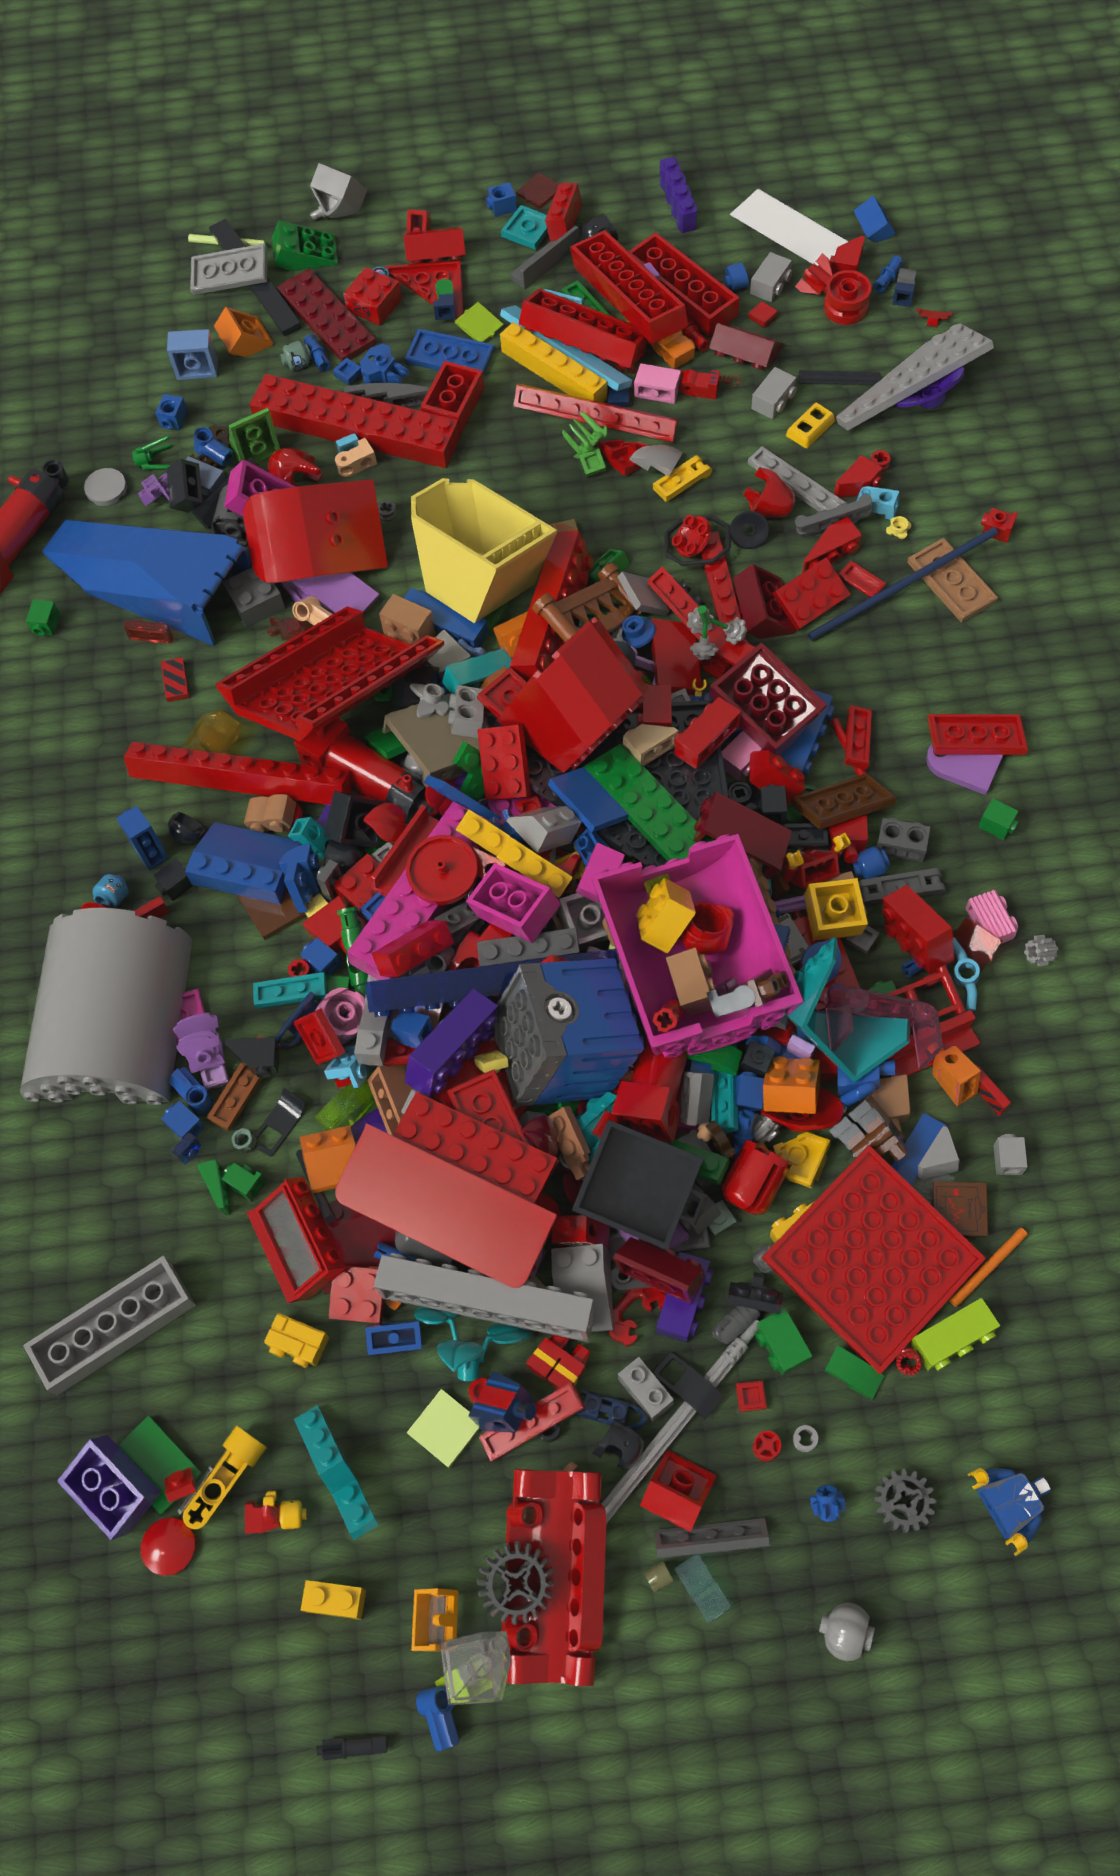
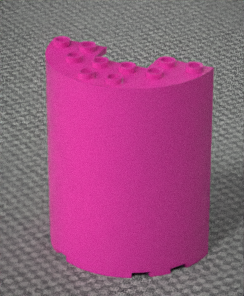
M725 834L718 837L715 841L695 843L689 848L686 859L680 860L675 858L666 862L665 865L658 867L651 865L642 869L641 862L635 864L628 862L622 864L618 869L611 871L608 869L600 870L594 876H591L650 1047L655 1055L663 1052L664 1057H678L683 1051H688L690 1056L737 1043L751 1037V1034L756 1032L759 1027L762 1030H767L780 1023V1018L786 1012L789 1015L804 1002L739 834L732 836ZM663 878L690 891L693 904L708 902L726 907L729 906L734 914V922L728 947L723 953L705 955L713 970L714 975H711L710 978L713 979L714 984L718 986L732 978H735L737 984H740L771 968L773 974L784 971L789 986L780 989V994L764 1005L756 1007L754 1003L748 1008L715 1017L713 1010L690 1017L685 1012L684 1018L679 1020L676 1027L671 1028L668 1032L659 1031L657 1025L653 1023L655 1012L660 1010L662 1005L668 1003L672 998L678 999L666 957L687 951V949L677 939L667 954L641 940L636 917L638 909L642 904L646 905L650 899L653 887L656 884H660Z

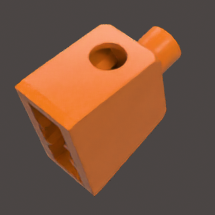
M935 1044L929 1049L928 1054L934 1060L932 1074L957 1107L978 1094L981 1071L956 1046L944 1050L940 1044Z

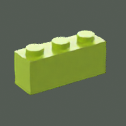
M980 1298L915 1336L910 1344L913 1349L919 1352L921 1361L927 1371L934 1367L939 1371L951 1363L949 1358L956 1354L961 1358L973 1351L972 1345L978 1341L985 1344L995 1338L996 1334L994 1332L1000 1327V1324L984 1300Z

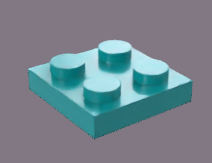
M520 205L502 228L501 237L536 250L548 234L545 222L547 215Z

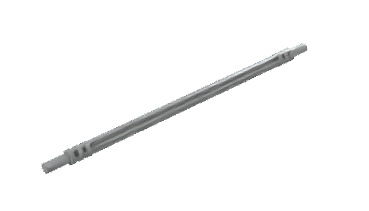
M757 1319L745 1329L739 1338L736 1337L705 1374L704 1378L715 1388L748 1349L747 1344L755 1336L754 1332L758 1331L756 1325L759 1321ZM684 1401L642 1452L637 1463L629 1468L601 1503L606 1510V1524L695 1415L696 1411L687 1402Z

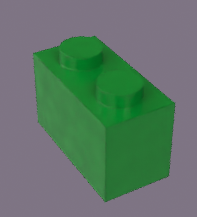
M786 1308L782 1309L780 1314L774 1313L757 1322L758 1331L754 1332L755 1337L761 1347L766 1346L770 1354L768 1356L769 1363L775 1372L779 1370L781 1375L784 1376L811 1361L812 1354Z

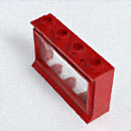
M304 1177L284 1179V1183L260 1205L246 1212L287 1303L309 1300L347 1268Z

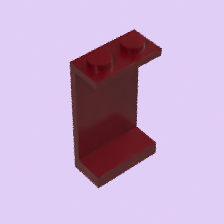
M717 791L710 798H705L700 807V811H702L701 817H699L694 826L696 833L693 841L698 843L706 834L715 839L725 834H730V836L739 834L746 855L764 864L762 869L763 876L770 880L782 868L792 831Z

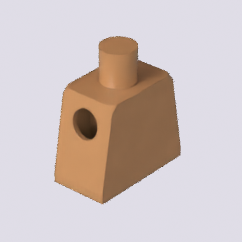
M907 1075L880 1079V1088L860 1100V1103L872 1096L895 1124L898 1131L902 1132L900 1123L906 1122L910 1116Z

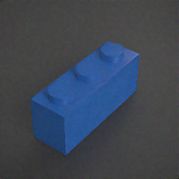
M137 806L124 811L121 816L116 818L133 849L149 871L169 859L152 826Z

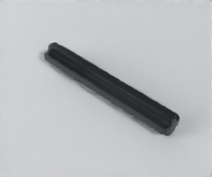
M800 370L798 373L799 383L875 385L881 380L880 372Z

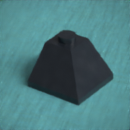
M420 666L395 681L390 708L405 709L411 705L419 704L420 697L411 690L410 685H437L440 668Z

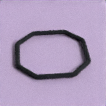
M702 516L726 528V548L713 559L683 562L669 554V533L683 523L684 518H682L664 533L665 556L681 566L714 563L731 548L730 526L715 516Z

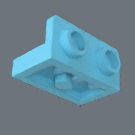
M356 1044L343 1046L345 1053L334 1058L324 1072L327 1080L334 1078L343 1080L350 1077L353 1087L360 1088L376 1065L358 1064L354 1054Z

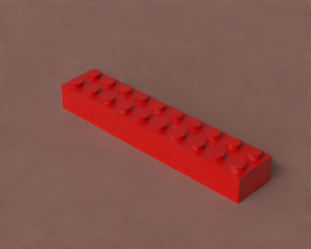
M269 374L264 375L249 404L252 414L268 408L274 427L335 442L355 433L358 440L366 438L373 451L445 469L460 439L459 423L456 419Z

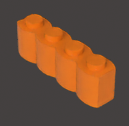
M682 330L653 344L649 341L647 342L659 356L663 357L672 369H676L694 358L695 344L691 339L683 335Z

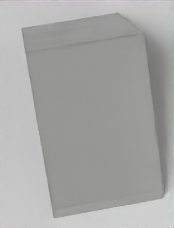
M945 1126L941 1128L918 1165V1178L922 1180L958 1172L959 1158L950 1132Z

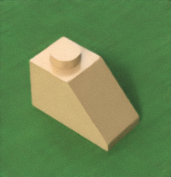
M641 724L635 729L628 730L623 735V746L645 766L675 747L674 740L678 735V730L673 727Z

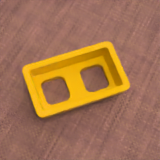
M814 403L790 426L786 436L802 447L809 448L835 422V416L823 406ZM816 410L824 415V417L818 420L810 414ZM802 422H806L813 428L809 432H803L797 427Z

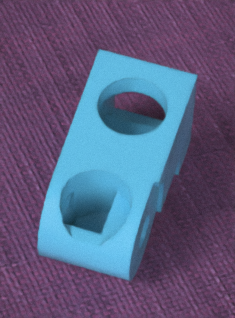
M869 486L861 488L856 501L859 500L861 495L868 494L872 497V513L883 514L885 519L889 520L895 517L899 507V491Z

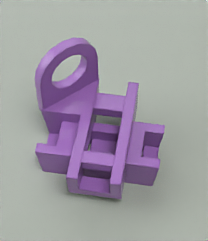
M166 473L158 479L152 474L141 482L144 489L138 494L145 507L162 494L169 500Z

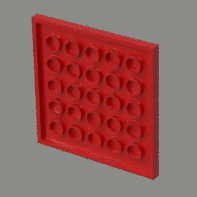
M870 1145L851 1162L761 1257L878 1374H881L986 1259Z

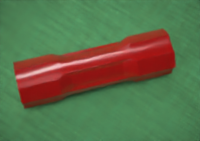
M672 998L668 1003H664L660 1010L655 1012L653 1023L657 1025L659 1031L668 1032L671 1028L678 1025L679 1020L684 1018L685 1009L681 1007L679 999Z

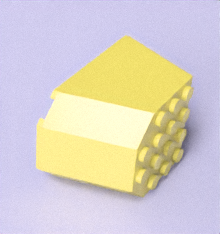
M442 478L411 496V520L425 590L428 594L468 620L476 623L535 584L557 534L555 528L474 479H467V483L449 482V479Z

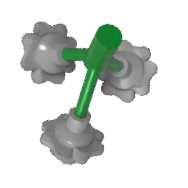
M706 606L696 607L693 612L688 613L686 625L688 628H691L693 634L700 633L702 636H700V642L694 643L690 650L693 651V655H696L699 660L711 659L718 652V648L715 647L714 643L709 642V636H707V630L712 629V624L723 628L727 636L726 642H731L735 645L738 641L745 638L747 633L746 621L736 617L734 621L722 623L714 619L713 615H709V610Z

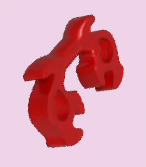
M649 1287L626 1292L616 1306L613 1307L614 1330L609 1331L611 1339L623 1343L625 1347H630L636 1343L637 1335L629 1336V1332L631 1329L637 1330V1325L630 1319L623 1321L622 1315L633 1300L638 1298L642 1299V1307L645 1310L651 1312V1304L656 1302L659 1304V1310H662L666 1294H663L662 1291Z

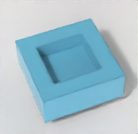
M355 433L336 441L338 453L348 452L359 446V440Z

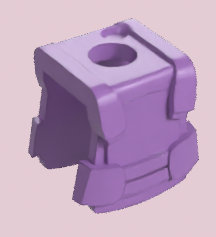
M210 1013L192 1015L178 1021L177 1026L173 1028L174 1033L179 1038L176 1048L188 1060L191 1073L225 1063L222 1040L216 1031V1028H219L216 1015H211Z

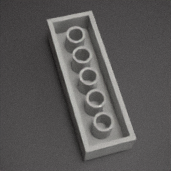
M162 1256L23 1346L46 1390L58 1396L196 1305L171 1262Z

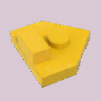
M805 1132L788 1142L774 1145L773 1148L778 1156L787 1160L788 1164L792 1165L786 1175L787 1179L812 1189L815 1180H819L828 1159L826 1154L831 1141Z

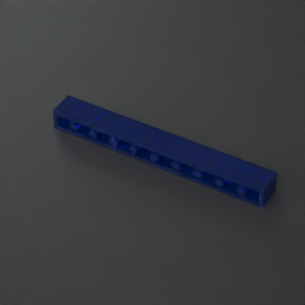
M616 949L559 956L570 961L615 958L617 968H619ZM546 958L365 982L368 1013H374V1017L390 1016L389 1011L398 1009L400 1014L415 1012V1007L425 1006V1011L440 1009V1004L450 1003V1007H456L473 988L489 1000L490 997L500 996L501 999L503 992L510 984L509 982L517 972L520 964L540 963Z

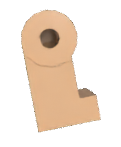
M366 438L358 441L359 446L348 452L343 451L336 455L335 462L341 476L349 477L377 464L375 453Z

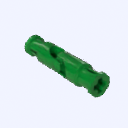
M358 907L336 911L337 915H340L343 929L341 936L347 952L363 930L359 926ZM347 953L346 959L351 986L355 988V992L360 993L365 998L368 974L362 970L358 972L350 964Z

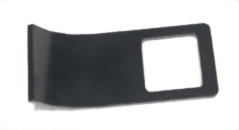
M283 1088L279 1102L255 1134V1137L258 1138L265 1127L269 1126L282 1134L272 1150H268L257 1142L255 1148L272 1157L298 1122L305 1108L306 1101Z
M672 1352L653 1371V1375L687 1402L704 1420L724 1398L708 1380ZM672 1359L687 1369L675 1385L670 1384L660 1375Z

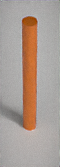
M1020 1227L949 1299L950 1303L957 1308L1022 1242L1028 1233Z

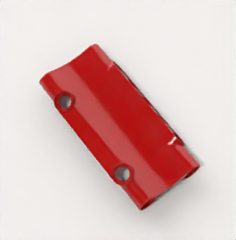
M514 1469L513 1502L507 1509L506 1542L510 1547V1551L514 1550L515 1541L520 1542V1551H523L526 1543L531 1544L530 1554L538 1548L541 1551V1555L537 1560L539 1561L544 1557L548 1558L549 1562L543 1569H553L554 1573L546 1577V1579L553 1580L555 1586L546 1587L545 1589L553 1594L552 1599L544 1596L542 1598L548 1607L542 1609L539 1604L535 1607L539 1617L535 1618L530 1611L527 1613L528 1623H524L522 1615H518L516 1625L512 1624L511 1615H508L505 1623L502 1622L501 1639L506 1645L504 1682L594 1685V1651L600 1649L603 1634L606 1510L599 1503V1500H601L602 1473ZM526 1509V1517L523 1519V1513ZM521 1558L505 1561V1568L516 1570L526 1560ZM533 1566L527 1578V1585L536 1593L539 1576L536 1567ZM505 1573L512 1584L509 1586V1589H513L516 1586L527 1591L520 1581L523 1579L522 1576L515 1579ZM517 1595L505 1605L516 1607L524 1605L530 1600L523 1595ZM520 1630H521V1635H520V1638H519V1640H518V1638H517V1637H518V1633H519Z

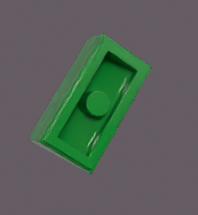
M612 548L605 552L590 569L588 582L592 585L599 582L600 580L597 578V575L612 562L619 568V573L623 572L630 565L625 552Z

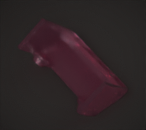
M838 983L832 984L824 994L831 1051H836L854 1030L852 1013L867 1017L908 1019L910 1026L913 1027L919 1069H924L943 1049L938 1013L928 1003Z

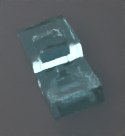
M698 1554L693 1555L674 1568V1571L707 1623H710L731 1608L725 1595Z

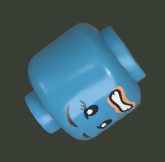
M106 874L93 887L92 894L94 902L105 904L115 909L128 896L129 890L126 881L121 876Z

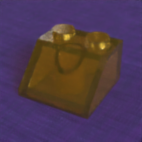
M223 709L203 714L181 748L229 755L228 749L240 737L239 731L243 725Z

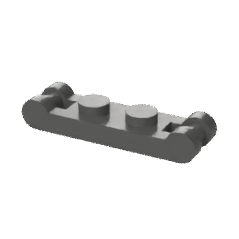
M863 494L855 502L843 503L830 510H821L809 517L799 515L795 519L798 536L806 537L824 531L829 525L846 517L852 522L871 515L873 512L872 497L868 494Z
M939 868L858 881L865 907L883 903L882 898L906 884L920 897L927 895L939 896L946 892L945 885L940 880L942 874ZM925 880L931 881V884L926 885ZM876 888L877 893L870 894V889Z

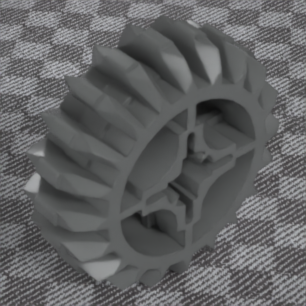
M519 1541L514 1542V1550L510 1551L507 1542L503 1543L505 1551L503 1554H500L499 1550L495 1547L493 1553L497 1558L494 1561L489 1556L484 1558L486 1563L490 1565L489 1569L479 1567V1572L486 1575V1578L477 1579L478 1585L486 1586V1588L478 1591L479 1597L488 1596L482 1603L483 1607L488 1608L494 1605L490 1612L492 1617H495L499 1611H502L500 1621L503 1623L506 1622L508 1615H511L513 1625L517 1624L518 1615H522L524 1623H528L527 1613L530 1611L535 1618L539 1617L535 1607L538 1604L542 1609L548 1607L542 1598L544 1596L552 1599L553 1594L545 1589L546 1587L555 1586L553 1580L546 1579V1577L554 1573L553 1569H543L549 1562L548 1558L544 1557L538 1561L537 1559L540 1557L541 1551L537 1548L530 1554L531 1544L526 1543L523 1551H520ZM514 1558L526 1560L516 1570H509L501 1565L505 1561ZM533 1566L536 1567L539 1576L536 1593L527 1585V1578ZM495 1572L505 1581V1586L501 1591L502 1594L498 1599L494 1596L492 1588ZM505 1573L515 1579L522 1576L523 1579L520 1581L527 1591L516 1586L513 1589H509V1586L512 1584ZM517 1595H523L530 1600L521 1606L505 1605Z

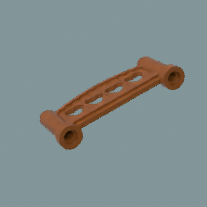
M614 562L608 564L597 575V578L600 580L599 582L555 602L550 593H546L532 606L534 612L538 616L542 615L564 642L569 640L580 629L574 625L572 616L583 621L585 624L589 621L585 609L595 614L609 633L622 626L624 620L632 614L641 616L644 613L636 610L618 580L619 568ZM611 597L621 602L623 606H620L619 609L615 608ZM598 603L608 608L611 612H608L606 615L602 614Z

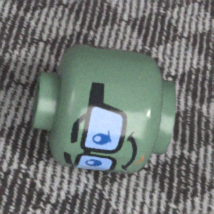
M299 340L284 345L283 354H280L283 366H288L291 371L307 367L309 360H312L307 344H303Z

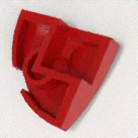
M609 440L598 443V447L604 457L622 475L626 476L641 468L629 459L634 452L647 446V444L636 441L633 444L623 442V440Z

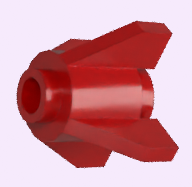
M822 253L815 261L819 265L817 266L814 263L804 271L803 277L806 278V281L802 278L795 286L800 292L818 295L824 292L826 294V285L833 273L829 258Z

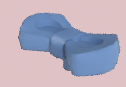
M463 639L457 641L471 657L487 654L483 648H473Z

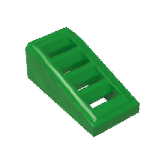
M216 1159L198 1164V1170L217 1207L224 1215H229L231 1211L226 1184L222 1181L223 1167Z

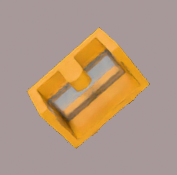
M439 1588L414 1590L411 1651L456 1652L458 1590Z

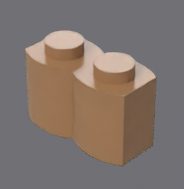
M284 794L272 795L270 797H253L249 799L244 825L250 830L262 833L270 830L282 832L283 830L290 829L297 803L291 797Z

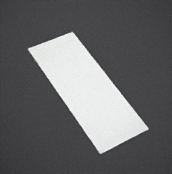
M759 189L730 214L812 264L815 263L817 266L819 264L815 261L822 253L830 261L831 255L835 256L837 247L848 242Z

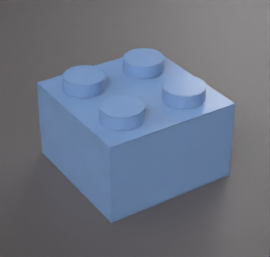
M209 329L168 332L167 353L177 380L217 377L218 357Z

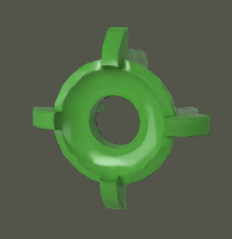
M580 412V415L594 429L593 434L575 418H573L574 422L587 438L572 424H569L572 431L583 443L579 445L565 430L562 431L564 438L577 452L573 456L575 458H579V455L588 451H593L595 449L593 446L597 445L598 441L607 435V426L605 425L604 428H601L584 412Z

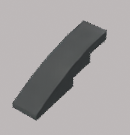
M368 383L343 387L344 393L406 408L420 407L428 392V387L401 383Z

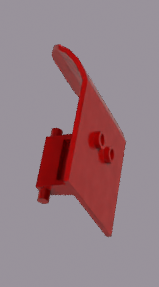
M373 479L266 491L251 496L245 504L243 517L252 567L259 579L266 583H278L388 567Z

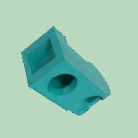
M311 817L297 819L288 837L294 842L299 841L302 845L311 844L314 854H317L319 858H325V852L330 839L324 837L325 829Z

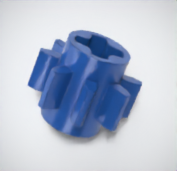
M832 1485L820 1486L816 1490V1495L810 1496L814 1516L819 1515V1518L823 1521H835L840 1517V1511H846L845 1498H843L842 1491L837 1492L836 1487Z

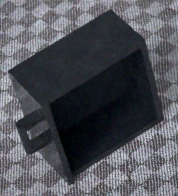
M608 1120L572 1210L667 1250L679 1219L696 1225L708 1195L692 1189L703 1158ZM690 1193L701 1198L693 1218L681 1215Z

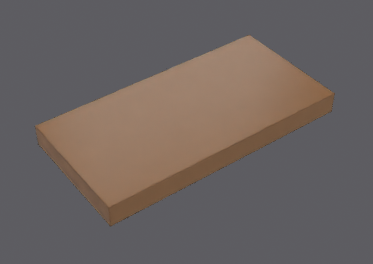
M942 538L910 556L907 563L916 572L954 550V548ZM961 556L922 578L961 623L995 604L998 600L997 595Z

